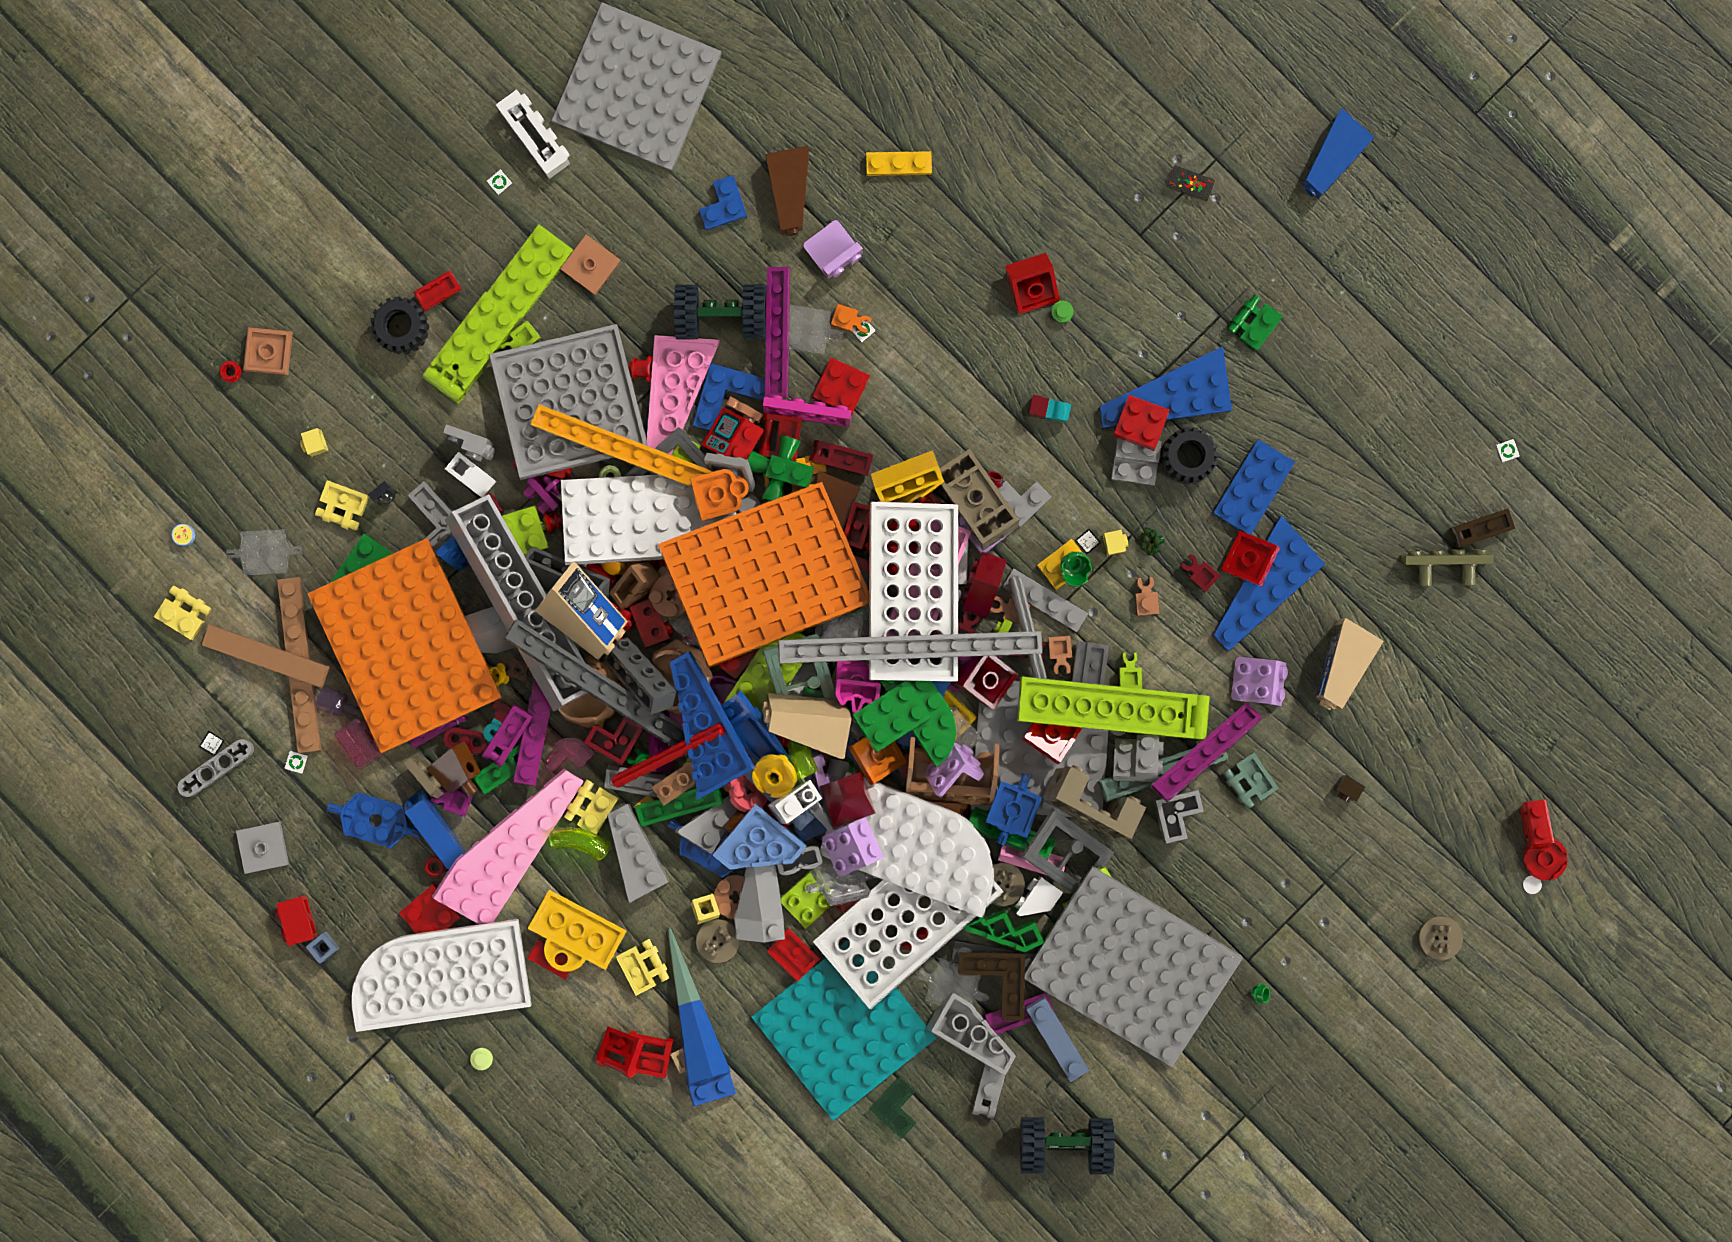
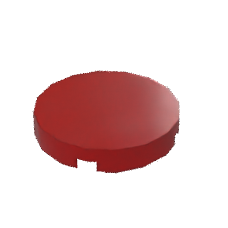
M1554 839V843L1549 848L1527 850L1526 846L1523 853L1524 867L1536 879L1545 881L1556 879L1563 874L1567 867V851L1562 843Z

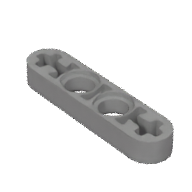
M246 739L235 741L181 779L178 783L179 793L185 797L197 795L248 759L254 752L253 744ZM240 744L248 746L246 754L239 753L236 756L232 754L240 750ZM224 755L228 756L231 760L227 768H223L219 764L220 758ZM205 768H209L213 775L208 781L204 780L201 776L202 770ZM198 780L202 784V786H200L199 783H196L194 786H192V792L184 790V788H186V782L193 783L194 781Z

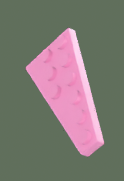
M655 335L647 444L649 447L655 449L678 427L683 431L720 340L701 338L676 340V337ZM676 446L667 454L672 455Z

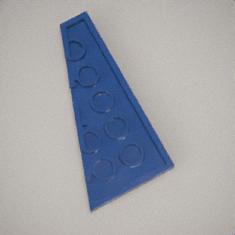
M1223 346L1101 405L1099 410L1102 429L1117 427L1128 395L1169 409L1166 420L1232 411Z
M1282 515L1267 538L1268 542L1278 545L1280 549L1262 587L1244 580L1213 634L1227 651L1234 647L1325 565Z
M689 651L670 662L674 686L677 689L679 698V711H681L683 718L682 725L686 745L690 744V738L693 735L717 723H720L725 730L724 735L721 736L719 734L717 735L718 738L710 742L705 741L704 745L699 744V748L695 750L692 748L687 750L688 756L691 758L692 775L696 783L698 800L755 769V766L694 655Z

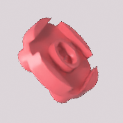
M744 775L726 784V791H729L731 804L742 812H748L755 803L762 808L768 800ZM744 786L750 788V794H746Z

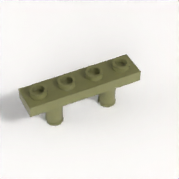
M1453 549L1452 553H1443V550H1430V554H1421V550H1408V554H1401V563L1419 566L1418 585L1420 586L1432 585V566L1434 564L1462 565V584L1475 585L1476 566L1478 564H1493L1494 555L1487 553V549H1473V553H1465L1463 549Z

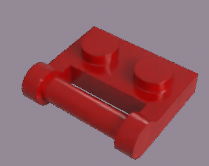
M763 413V420L765 421L761 450H758V454L766 458H771L772 455L778 457L780 435L799 440L802 418ZM773 422H779L776 450L769 451ZM798 449L796 450L791 461L796 462Z
M608 1026L596 1057V1064L601 1067H610L622 1072L624 1076L632 1078L636 1074V1064L645 1040ZM611 1051L626 1057L625 1064L609 1058V1052Z
M631 1030L630 1035L645 1040L644 1044L665 1048L664 1054L641 1050L636 1064V1073L666 1078L674 1039L668 1037L667 1039L637 1034V1031Z

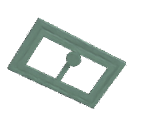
M817 633V634H814V635H811V636H807V637H804V638H801V639H797V640L820 639V638H819V635H818V633ZM778 645L763 650L776 694L789 695L788 690L805 685L815 689L821 685L824 698L837 699L827 662H814L817 675H811L807 680L786 686L778 661Z

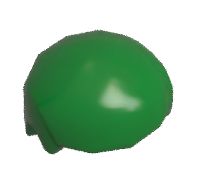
M1075 551L1065 555L1059 563V572L1063 581L1072 587H1079L1088 582V574L1092 571L1089 557L1083 552Z

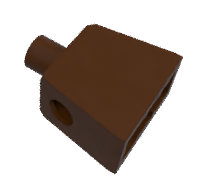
M465 741L451 748L427 767V770L448 793H453L461 788L466 797L469 798L479 791L472 782V779L480 774V769Z

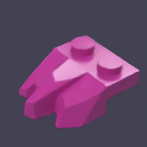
M865 661L836 662L835 694L841 705L851 701L852 713L854 714L862 709L864 703L869 705L880 697L881 683L878 680H869V667Z

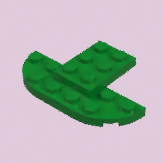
M897 659L887 660V662L895 664ZM908 659L913 665L918 663L915 659ZM865 660L866 664L869 667V660ZM878 680L886 694L852 715V718L875 753L911 731L934 767H938L946 760L953 749L956 739V723L951 709L932 681Z

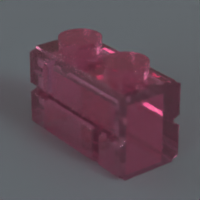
M354 719L335 732L334 735L357 768L362 770L384 754L380 752L375 739L369 734L370 729L366 721Z

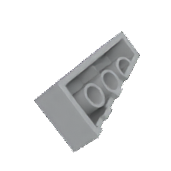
M626 804L607 814L629 903L668 883L670 880L630 804Z

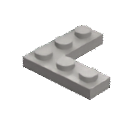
M423 481L408 496L436 527L426 537L429 538L436 553L451 537L455 539L445 522V519L452 511L431 487Z

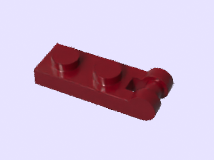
M814 440L813 447L815 449L813 454L810 455V462L868 477L873 459L872 454ZM823 450L829 451L828 458L821 457Z

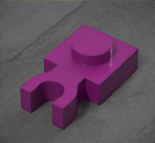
M443 788L441 789L444 794L439 799L431 797L430 802L438 805L444 804V810L464 817L473 796L467 798L463 792L457 790L448 794Z

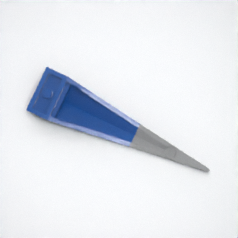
M742 691L721 705L746 752L758 762L760 758L766 755L783 754L796 770L797 782L793 788L805 782L775 734L769 732L767 723H764V717L758 708L752 706ZM772 772V775L778 780L779 776ZM819 802L808 808L830 833L837 830Z

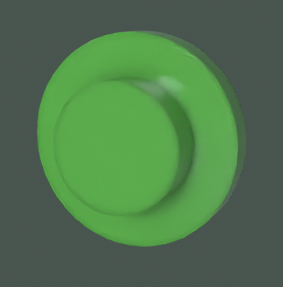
M1059 301L1054 304L1052 316L1057 322H1068L1073 316V307L1069 302Z

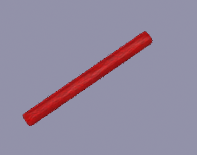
M717 723L693 735L690 738V744L686 745V740H683L612 776V784L614 787L619 788L687 754V750L691 748L695 750L699 748V744L704 745L705 741L710 742L718 738L717 735H724L725 730L720 723Z

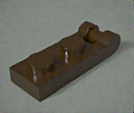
M1507 508L1449 529L1451 534H1454L1455 546L1458 549L1516 528L1510 511ZM1468 529L1470 538L1464 539L1462 531Z

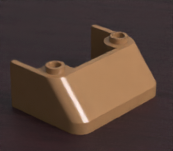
M911 737L906 793L925 801L972 805L992 804L998 779L1000 744H995L993 754L982 752L975 757L981 765L979 767L984 773L979 781L962 772L946 793L940 797L936 795L925 776V771L932 762L922 747L914 748L915 737Z

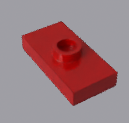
M451 270L417 289L413 294L424 312L460 292L462 288Z
M538 939L527 959L566 980L570 972L558 971L548 963L544 952L546 942ZM559 953L555 957V963L560 966L565 965L568 961V957L564 953Z

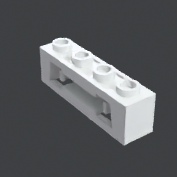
M515 90L497 103L496 106L550 179L570 164L568 160L570 155L563 145L559 147L554 140L557 137L551 128L546 130L542 125L544 119L540 113L531 110L529 106L532 103L526 94L520 95ZM521 109L525 110L529 122L548 146L541 151L547 159L546 162L541 158L539 148L519 123L525 118ZM511 114H514L518 121L515 122ZM550 147L555 151L554 154L551 153Z

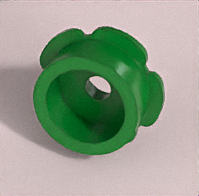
M1258 983L1251 991V997L1255 999L1256 1004L1267 1003L1270 998V988L1262 983Z

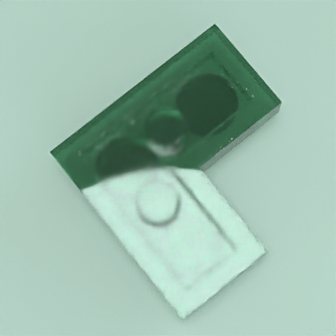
M898 1076L869 1109L902 1139L916 1124V1121L901 1107L916 1091L901 1076Z

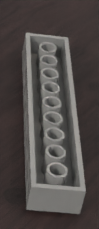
M488 494L451 512L445 519V522L507 631H509L513 622L518 619L584 662L572 639L535 612L536 608L546 597V593L490 495ZM518 649L553 711L588 694Z

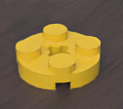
M771 754L759 759L752 772V779L760 792L771 794L770 797L781 798L789 794L795 786L797 774L794 766L785 755ZM772 772L779 776L778 780L775 777L771 778Z

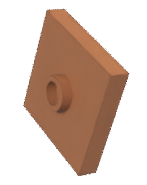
M586 234L560 269L596 296L621 263V260Z
M248 327L243 370L246 372L288 376L293 332Z

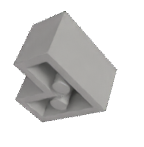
M1199 790L1179 793L1168 803L1163 798L1153 800L1163 843L1187 839L1183 817L1204 812Z

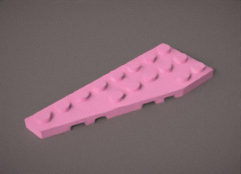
M565 769L559 772L544 785V788L534 796L529 797L525 804L510 813L492 828L489 834L474 843L472 848L465 854H461L456 858L432 895L433 899L478 924L493 923L584 781Z

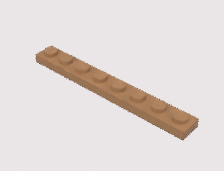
M301 577L279 579L277 582L285 649L287 652L311 660ZM289 676L298 753L320 751L321 742L314 685Z

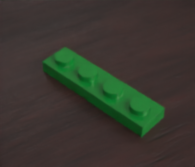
M697 788L685 791L664 806L660 799L636 805L635 809L640 826H647L721 805L724 802L720 788L698 800L696 795Z
M975 806L969 822L973 824V827L979 834L997 841L1001 831L997 827L985 823L989 812ZM1030 830L1026 839L1018 835L1009 834L1005 845L1024 853L1037 832ZM1048 837L1038 854L1048 860L1056 840Z

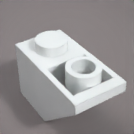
M460 452L455 455L445 468L480 497H484L496 483L492 477Z
M808 780L793 788L786 796L777 798L768 807L780 824H787L821 800L822 797L811 780Z
M1040 876L1038 879L1034 878L1027 887L1030 891L1026 897L1021 896L1014 907L1017 908L1015 913L1023 916L1051 911L1063 892Z

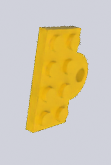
M548 890L528 927V930L547 939L544 947L545 957L553 968L562 972L577 970L586 960L606 970L627 932L623 928L551 890ZM564 953L567 955L568 961L565 965L560 966L555 963L557 954Z

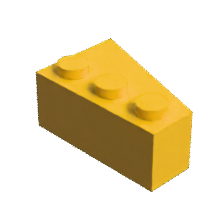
M933 450L871 474L880 502L911 503L920 496L923 498L944 482Z

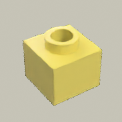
M316 428L301 433L303 440H300V444L304 453L307 452L308 455L313 457L328 452L322 430Z
M1122 530L1102 535L1107 556L1126 551L1125 547H1128V540L1126 534L1122 535Z
M713 894L692 900L691 906L697 925L719 918L720 913ZM706 908L709 913L702 914L701 909Z

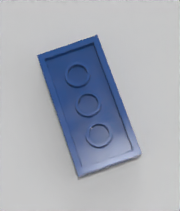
M1258 439L1212 514L1236 529L1251 535L1295 461Z

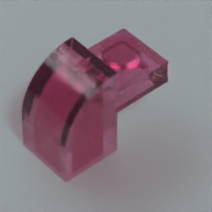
M564 738L554 744L560 752L554 751L548 757L547 761L549 763L545 767L551 773H554L569 758L581 769L597 752L584 744L585 741L581 739Z

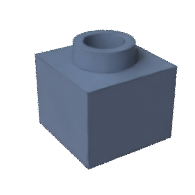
M327 932L322 933L306 946L319 964L326 961L340 949ZM323 943L327 944V951L322 950L321 946Z

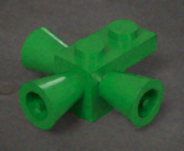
M780 435L778 457L772 455L771 459L755 451L751 452L748 458L751 472L766 473L765 476L771 480L761 499L770 502L783 497L784 484L790 486L793 484L803 488L809 487L814 467L791 461L801 441Z

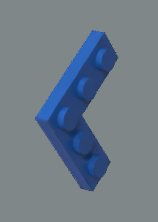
M710 363L693 427L707 431L710 430L721 410L726 391L764 402L765 378Z

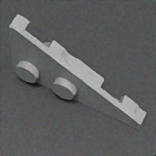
M744 786V788L746 789V794H747V792H748V790H749V787H745V786ZM729 795L723 799V804L707 808L701 815H697L692 821L676 829L675 833L707 853L712 854L726 831L724 824L738 809L731 804L729 800L731 797Z

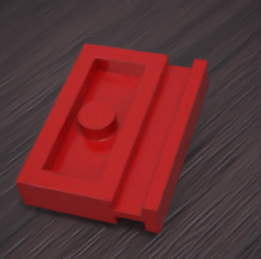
M788 928L784 932L785 939L776 940L768 948L767 952L794 979L799 981L820 960V957Z

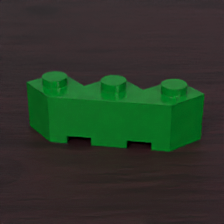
M1006 909L986 918L984 915L983 917L976 916L964 927L965 931L978 934L1022 952L1044 944V939L1035 920L1014 928Z

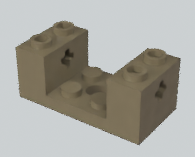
M970 449L940 468L944 482L938 488L945 498L949 497L954 505H958L959 513L970 527L971 535L982 551L1019 527L1018 517ZM973 492H979L983 498L980 502L975 503L970 500V495Z
M1072 765V767L1065 766L1055 770L1042 798L1044 802L1115 840L1132 839L1146 807L1140 804L1141 801L1132 796L1111 800L1106 811L1101 809L1097 811L1091 808L1092 804L1090 802L1080 799L1090 778L1084 774L1082 768Z

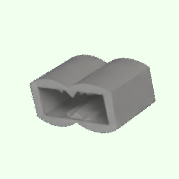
M811 845L807 846L792 864L777 865L781 875H790L796 873L801 868H815L822 864L823 860L819 846Z

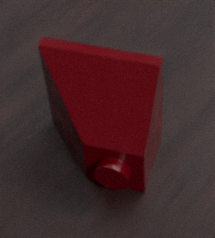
M975 656L962 665L958 671V681L951 683L991 710H995L1018 674L996 656Z
M862 772L820 786L834 828L876 814Z

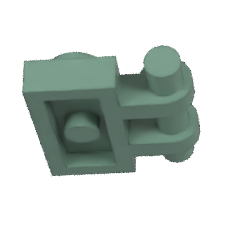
M1254 752L1235 764L1240 771L1236 775L1233 774L1230 768L1223 772L1227 779L1226 783L1229 787L1232 786L1238 795L1237 799L1247 809L1254 806L1250 799L1253 795H1256L1259 801H1262L1279 789ZM1243 778L1251 787L1247 791L1239 783Z

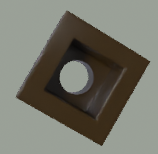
M1342 775L1334 790L1339 793L1337 797L1347 803L1350 800L1357 802L1365 786L1347 775Z

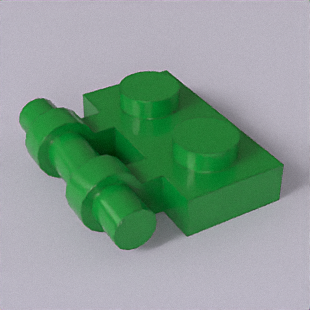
M1255 294L1250 300H1246L1243 304L1244 308L1238 316L1235 315L1231 320L1232 324L1228 330L1235 334L1238 329H1241L1244 333L1239 339L1254 351H1257L1282 319L1283 315L1267 303L1260 310L1256 305L1261 299ZM1252 313L1256 317L1248 325L1245 323V319Z

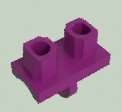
M535 476L527 481L528 484L524 488L523 493L529 499H532L536 494L540 495L543 500L537 505V508L542 514L551 510L554 511L562 505V501L558 498L561 490L556 486L560 483L558 478L552 481L548 476L543 480L540 476Z

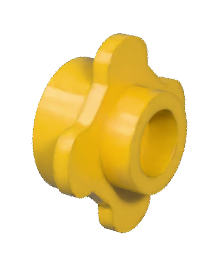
M499 663L496 667H489L497 687L502 683L507 684L509 682V676L506 675L505 671L506 666L503 663Z

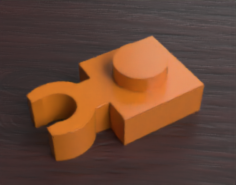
M837 304L831 326L852 332L853 327H857L861 333L866 334L868 329L863 328L861 324L864 321L871 323L872 319L868 316L857 317L858 310Z

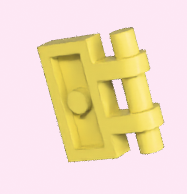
M327 480L319 500L327 503L325 510L318 507L315 516L322 518L323 521L328 523L331 521L340 524L341 528L357 530L359 522L352 520L353 514L363 515L369 496ZM335 507L346 510L344 517L334 513Z
M173 586L169 593L176 597L174 602L165 598L154 617L190 640H193L205 622L198 618L199 613L201 612L207 616L211 608L205 605L203 600H197L190 596L189 592L185 589ZM183 602L192 606L191 612L181 607Z
M587 779L584 785L579 787L578 794L573 803L568 805V811L564 817L572 821L577 814L581 817L577 825L597 836L608 817L607 814L612 811L619 798L601 787L594 794L590 791L594 783ZM587 797L592 801L584 811L580 806Z
M650 939L642 942L646 951L639 953L635 946L616 956L636 996L656 986L652 977L658 975L662 982L669 979L666 972L667 967L665 963L662 964L657 954L658 950L656 946L652 945ZM648 957L654 966V969L650 971L644 962V959Z

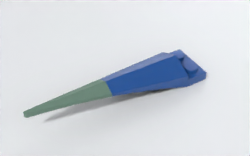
M669 928L667 933L679 1010L686 1084L692 1106L694 1107L735 1095L736 1092L727 1061L672 929Z

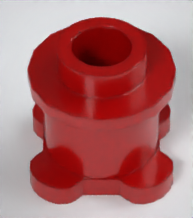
M648 356L647 360H638L637 357H634L629 362L628 369L633 379L645 377L647 382H651L652 356Z

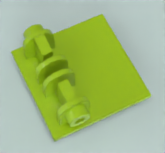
M813 871L807 872L799 882L797 881L780 898L781 904L805 929L838 900Z

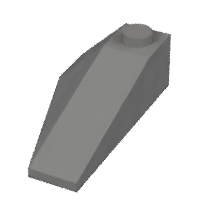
M953 992L936 1009L925 1029L1003 1075H1006L1016 1057L1004 1041L993 1031L987 1021L976 1011V1008Z

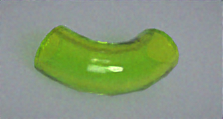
M788 739V753L798 779L817 772L819 769L814 761L810 747Z
M558 827L551 830L549 834V841L554 849H576L588 854L596 861L603 859L610 850V844L606 840L583 828Z

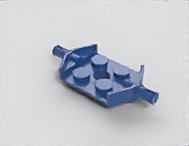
M356 793L342 806L332 803L328 804V807L332 808H327V812L339 814L341 817L343 832L346 836L376 843L390 849L405 835L418 839L421 837V834H417L420 833L417 828L410 827L411 825L408 823L403 805L362 793ZM374 814H378L382 818V822L378 827L373 826L370 821L371 816Z
M672 819L670 821L672 824H669L668 828L676 831V829L684 825ZM727 831L724 832L722 838L720 839L718 843L719 846L727 838ZM680 836V855H684L716 873L721 878L735 870L727 868L713 856V853H707Z

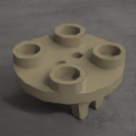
M1003 862L993 864L994 881L996 883L997 881L1001 882L998 886L1004 892L992 903L998 906L1012 905L1020 899L1024 892L1025 882L1023 875L1012 864Z
M1443 916L1432 917L1424 921L1420 928V946L1422 951L1431 958L1438 960L1450 959L1462 947V930L1451 918Z
M714 919L705 923L700 928L696 938L698 952L704 959L713 963H722L731 959L736 954L740 940L735 938V927L733 924L721 919Z

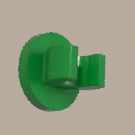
M634 749L638 757L634 761L628 758L627 761L634 766L649 758L650 754Z

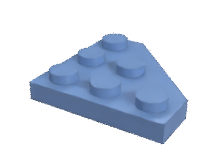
M755 803L713 853V856L729 869L792 864L807 846Z

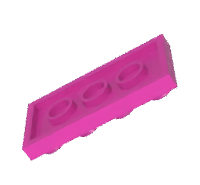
M778 395L764 397V413L799 417L806 421L850 427L851 410H847L848 407L835 405L832 408L826 407V404L822 402L807 404L804 403V400L792 398L791 401L782 400L783 397Z

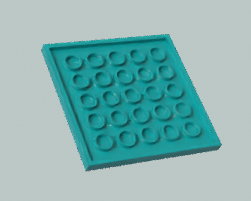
M849 939L839 946L841 950L849 948ZM860 954L856 955L853 958L854 966L860 967L863 965L864 957ZM826 957L812 967L799 981L796 980L751 1016L833 1121L936 1039L935 1035L925 1030L927 1025L897 987L872 1009H869ZM869 972L867 981L870 984L876 983L878 980L877 972Z

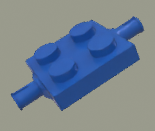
M1022 773L1019 785L1000 782L985 823L995 826L1001 831L996 842L999 845L1001 843L1002 846H1005L1009 834L1018 835L1025 839L1029 834L1042 800L1041 796L1033 794L1027 789L1031 778L1030 775Z

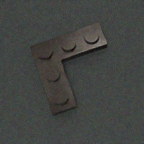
M959 952L958 975L1002 976L1001 1020L1024 1021L1025 953Z

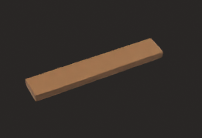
M209 624L202 642V646L318 687L324 686L330 667Z

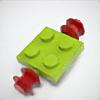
M536 505L501 515L523 555L527 554L532 546L540 550L549 547L544 533L545 528L550 534H553V529L556 528L562 531L563 517L561 513L557 514L556 510L554 511V516L549 517L545 513L542 522L540 521Z

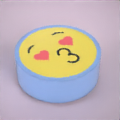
M179 524L172 531V539L178 545L188 546L195 539V531L187 524Z

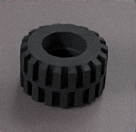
M394 297L395 299L393 300L391 298L385 299L386 303L383 304L381 302L378 304L380 308L373 311L375 316L370 321L373 324V327H371V332L374 333L373 337L391 353L394 352L399 355L404 353L406 355L410 354L411 350L417 351V347L419 345L423 346L425 343L423 341L424 338L428 337L427 329H429V324L427 323L428 318L424 311L414 301H410L405 297L403 299L400 297ZM397 315H408L412 322L409 332L402 337L391 336L389 333L390 321Z
M1186 427L1178 430L1168 438L1161 450V464H1164L1163 469L1170 474L1169 477L1171 479L1175 478L1176 482H1185V484L1200 482L1211 474L1217 465V444L1213 443L1211 435H1206V431H1199L1196 427L1192 429ZM1186 443L1193 444L1200 450L1202 458L1197 467L1187 468L1179 462L1177 451L1181 445Z

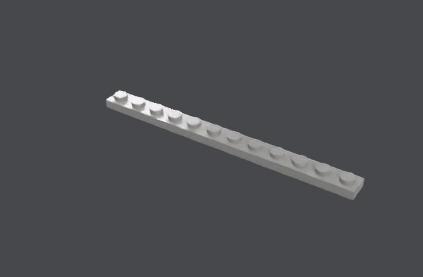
M1041 631L778 641L779 664L1042 654Z

